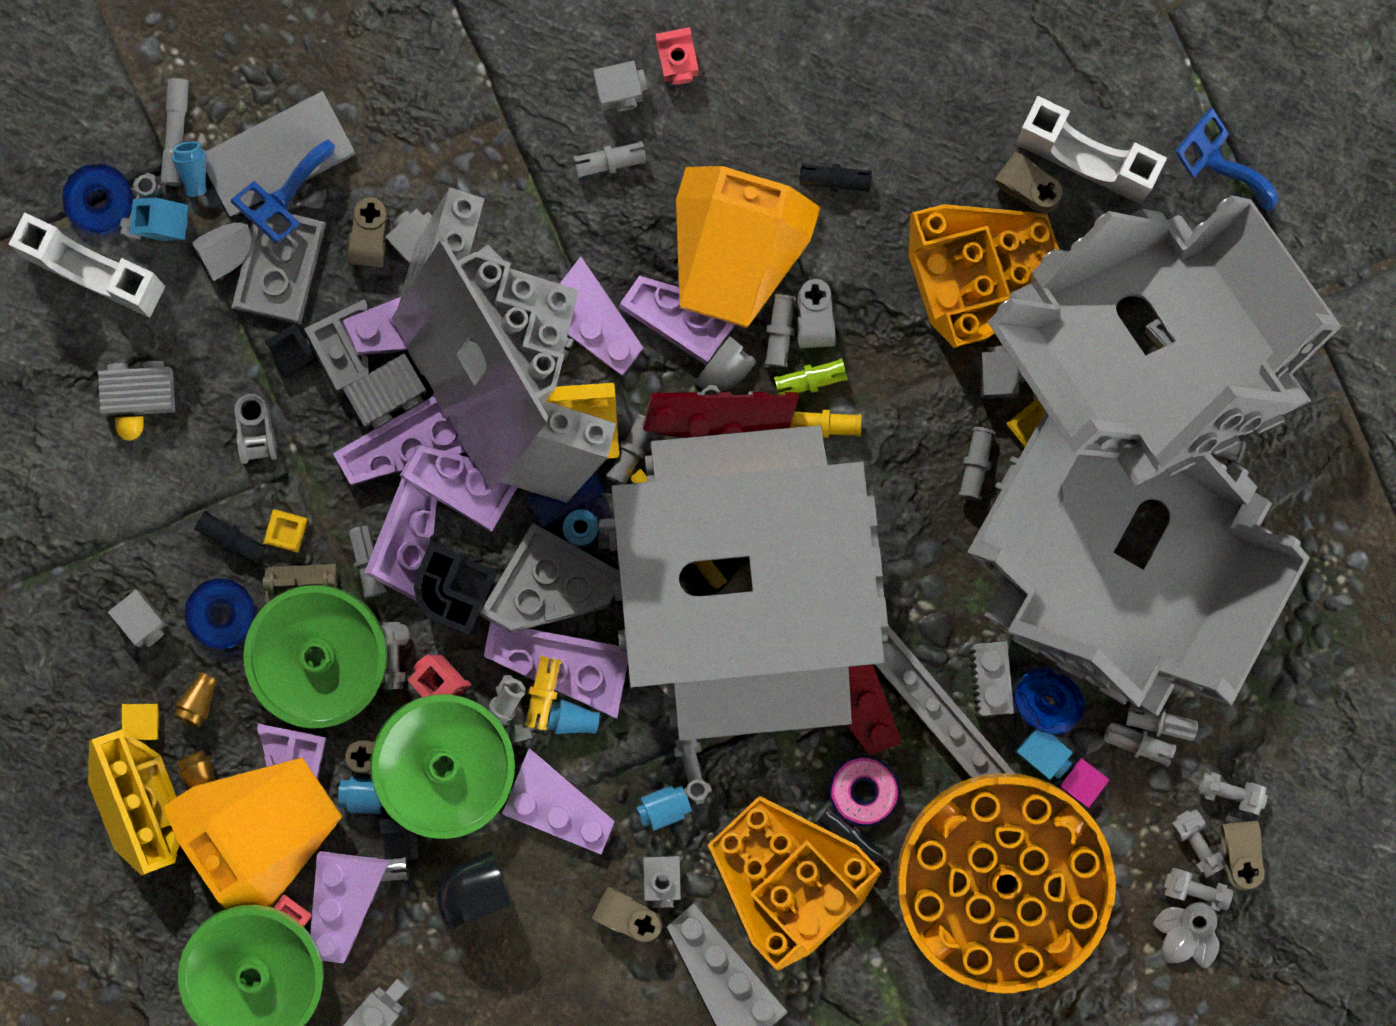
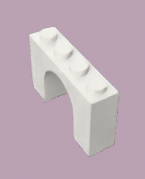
M1037 96L1015 144L1141 205L1152 190L1167 158L1137 143H1134L1131 149L1127 151L1114 149L1098 143L1068 124L1066 118L1070 112L1069 110Z
M25 212L8 244L23 259L149 318L165 288V285L153 272L121 258L119 263L106 258L69 239L57 227Z

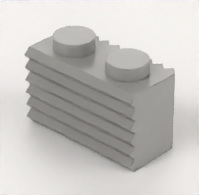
M405 354L343 388L366 429L371 426L377 429L391 421L393 413L402 408L406 412L424 402L422 397L428 394Z
M163 361L143 362V368L129 369V364L126 363L108 364L107 371H98L100 413L104 417L175 412L173 370L170 367H164Z
M1007 641L973 645L969 650L972 653L969 658L973 660L970 665L973 667L971 672L974 674L972 680L975 681L972 686L975 688L973 694L976 695L974 701L977 704L974 707L978 710L975 715L987 717L1014 713Z

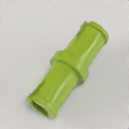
M840 358L837 361L811 367V364L804 366V370L779 377L776 376L774 380L778 394L785 395V392L801 393L811 390V393L818 392L817 388L847 381L848 378L843 360Z

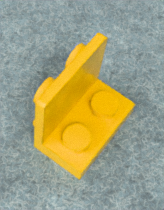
M615 384L557 386L546 402L616 423L607 459H617L619 457Z

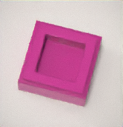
M1080 758L1059 787L1086 808H1089L1110 779Z

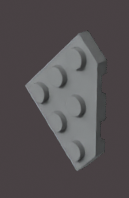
M532 523L481 610L480 616L509 633L605 609L608 608L615 595L613 580L620 579V571Z

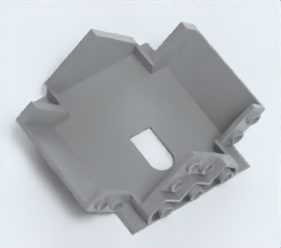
M449 187L415 244L400 302L391 319L408 346V352L421 375L426 377L434 391L433 396L447 419H450L459 434L458 439L471 461H474L491 491L498 482L567 503L608 458L616 423L546 402L556 389L565 355L563 350L579 290L511 269V263L479 252L470 254L485 198Z
M1232 195L1221 201L1209 219L1200 223L1193 231L1184 218L1179 215L1167 220L1162 212L1143 208L1133 215L1108 211L1095 221L1094 227L1084 237L1073 243L1070 251L1054 249L1047 253L1041 259V264L1032 272L1031 284L1014 291L1009 296L1010 299L1000 304L995 315L988 321V324L1073 453L1117 458L1134 486L1165 471L1172 476L1196 464L1194 457L1205 455L1210 451L1216 455L1239 444L1240 439L1238 436L1249 434L1254 430L1260 434L1283 423L1285 419L1282 415L1311 402L1308 395L1293 376V373L1342 327L1252 200ZM1130 296L1144 299L1151 306L1175 342L1145 356L1117 314L1116 306L1119 301Z
M1046 410L967 552L1000 584L984 616L1008 629V632L1014 635L1012 640L1036 654L1040 651L1047 658L1057 662L1056 666L1079 679L1084 677L1090 683L1100 687L1099 691L1118 702L1126 704L1127 700H1129L1134 706H1141L1156 716H1159L1174 686L1232 706L1310 557L1300 547L1301 542L1297 538L1286 533H1282L1280 537L1260 526L1272 503L1255 492L1257 486L1247 476L1249 472L1242 466L1235 463H1230L1226 466L1216 460L1211 455L1212 451L1205 455L1194 457L1196 460L1195 465L1172 476L1165 471L1134 486L1117 458L1074 454ZM1061 484L1065 491V499L1063 504L1059 508H1057L1063 499V491L1060 487ZM1154 499L1160 501L1167 508L1169 521L1144 570L1113 552L1138 506L1146 500Z
M821 425L651 441L652 455L645 456L647 482L612 485L616 529L609 530L610 550L618 551L620 579L613 580L615 601L623 602L625 630H618L620 652L627 651L630 688L667 684L668 698H675L676 701L675 705H669L671 727L678 726L679 740L852 724L849 667L885 663L882 641H888L886 628L888 627L882 581L881 554L876 527L875 498L872 491H866L864 462L827 465ZM740 557L750 558L752 592L698 597L685 593L680 586L679 575L682 569L689 563Z

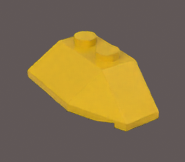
M123 729L90 740L88 784L114 850L140 875L175 863L179 843L163 806L177 796L161 755L144 743L131 737Z

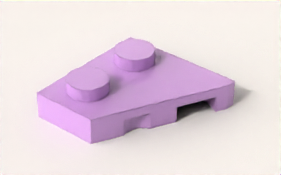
M258 724L257 730L261 738L267 766L303 757L318 779L327 738Z

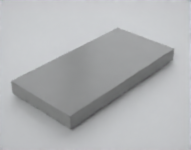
M321 91L207 150L206 172L232 219L242 214L230 202L233 197L253 181L258 183L268 194L278 191L285 184L300 161L319 143L329 139L335 145L334 153L327 160L319 164L306 180L356 155L324 92ZM248 191L240 198L249 209L265 202L254 191Z

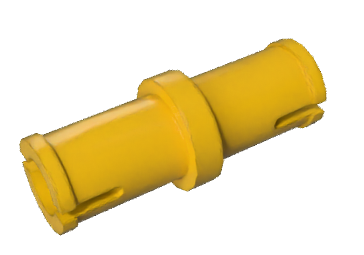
M823 410V413L794 411L790 428L821 425L823 438H829V435L861 437L862 414H830V410Z
M539 656L540 660L534 687L530 686L529 694H532L524 726L534 728L537 714H539L536 728L547 730L552 700L557 699L558 692H555V687L562 660L552 658L549 672H547L550 658Z

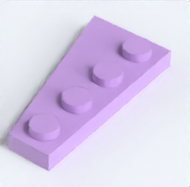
M433 396L336 451L333 455L349 483L354 485L403 471L418 445L456 454L467 452L458 439L459 434L449 418H446Z
M490 622L484 652L485 658L532 680L536 678L540 660L539 656L550 658L547 672H549L552 658L562 660L555 690L617 719L628 665L627 651L620 652V647L616 645L533 629L509 633Z

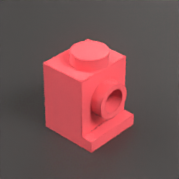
M690 27L656 34V45L664 82L672 81L673 85H680L693 81V76L698 75L699 69ZM681 51L684 53V58L681 61H675L672 59L671 54Z
M428 654L421 658L413 668L415 672L408 679L422 697L436 694L462 696L472 686L468 680L462 678L442 654L431 656ZM438 676L444 680L441 685L438 682Z

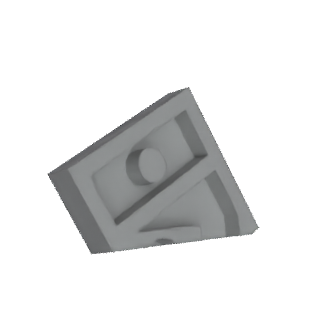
M365 299L304 328L303 331L335 393L342 391L346 386L368 375L367 354H355L342 325L344 319L367 311Z

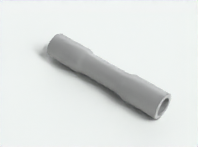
M168 79L166 138L161 170V184L168 186L182 185L171 157L174 155L173 148L183 143L189 81L186 79Z

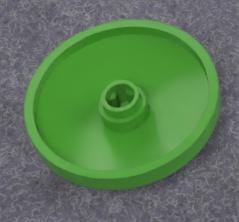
M301 586L288 590L272 599L260 610L253 620L244 645L245 673L257 699L269 712L279 719L304 728L335 726L359 714L377 695L387 669V645L379 621L360 599L332 586Z
M450 694L424 696L399 708L380 729L370 758L372 786L379 803L386 813L405 829L418 835L435 839L464 836L487 824L506 802L513 784L515 772L512 744L500 721L479 703Z
M262 905L231 907L205 920L188 940L178 969V986L182 1002L188 1014L198 1026H304L318 1005L324 980L322 958L309 932L288 914Z

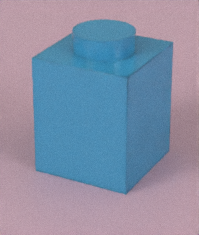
M160 198L133 199L129 234L160 241L185 240L188 224V205Z
M1035 727L1014 752L1046 781L1050 780L1053 776L1060 779L1072 764L1068 758L1073 752L1051 733Z

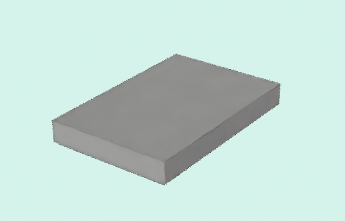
M279 214L273 215L266 221V224L276 234H283L291 227ZM291 214L300 222V225L276 245L253 223L250 232V251L242 264L232 309L301 326L327 224L323 221Z

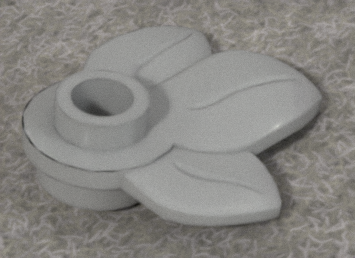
M1198 902L1189 905L1186 909L1169 907L1156 917L1153 925L1161 932L1167 934L1162 946L1165 962L1180 963L1193 957L1202 968H1207L1213 963L1218 954L1220 944L1214 932L1218 922L1217 914L1211 906ZM1197 916H1202L1206 919V924L1202 927H1197L1193 924V919Z

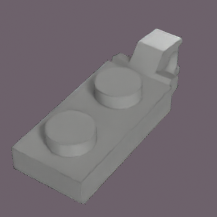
M396 979L386 992L378 987L374 993L372 992L343 1026H391L400 1016L398 1014L403 1009L397 1002L409 987L400 979Z

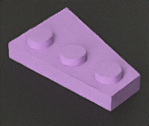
M580 257L560 282L561 285L579 290L567 336L574 339L576 343L623 377L644 348L582 257Z
M642 276L638 277L619 305L620 309L706 366L735 326L732 323L681 309L679 306V287Z
M401 297L342 321V325L356 355L395 353L409 350L391 319L398 308Z
M422 445L416 447L400 474L401 478L487 531L493 530L517 487L498 482L491 491L477 465L469 457Z
M401 479L364 574L416 601L414 592L415 578L428 548L430 536L434 534L437 499L405 479Z
M530 748L528 749L502 814L602 855L615 821Z
M322 851L317 854L310 935L319 949L322 961L344 963L390 860Z

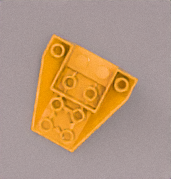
M724 166L686 167L676 198L680 308L748 328L810 243L821 207L788 185Z
M943 204L910 214L908 257L929 321L953 348L982 341L993 335L994 331L988 324V321L995 315L999 305L1009 300V296L1014 291L1031 284L1032 272L1041 264V259L1054 249L1059 250L1048 214Z
M303 757L193 786L163 806L179 845L217 901L225 909L240 905L272 907L343 817Z
M761 796L755 799L708 844L752 945L777 971L811 954L863 904L882 873L879 867L856 844Z

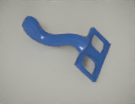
M1209 108L1174 151L1190 177H1195L1206 166L1221 175L1244 182L1254 190L1256 200L1263 209H1273L1278 203V195L1272 184L1255 170L1242 164L1227 161L1222 157L1219 147L1228 137L1229 133L1214 109ZM1211 118L1219 128V135L1212 144L1204 133V127ZM1192 142L1200 153V159L1193 167L1190 166L1184 155L1185 150Z
M329 139L316 145L300 161L285 184L278 191L268 194L258 183L253 181L233 197L230 202L277 245L300 225V222L287 211L288 203L310 173L334 153L335 145ZM248 191L256 192L265 201L255 211L250 210L240 200ZM275 214L281 215L291 226L283 234H276L266 224V221Z

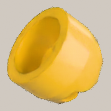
M143 416L115 417L117 434L124 440L131 441L137 439L144 428Z

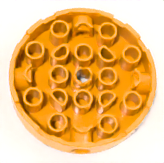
M994 773L981 775L955 784L942 792L921 811L905 837L898 859V901L904 921L916 945L926 958L947 976L964 985L986 990V992L1017 993L1035 988H1043L1069 975L1091 955L1107 929V923L1115 901L1116 876L1114 874L1111 852L1097 823L1075 799L1063 790L1038 778L1022 774ZM1008 874L1015 877L1016 883L1012 890L1000 892L997 889L996 884L1000 876Z

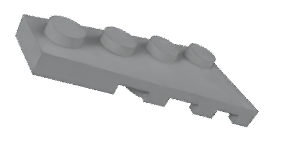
M694 903L667 926L716 1026H772L787 1013L786 1009Z

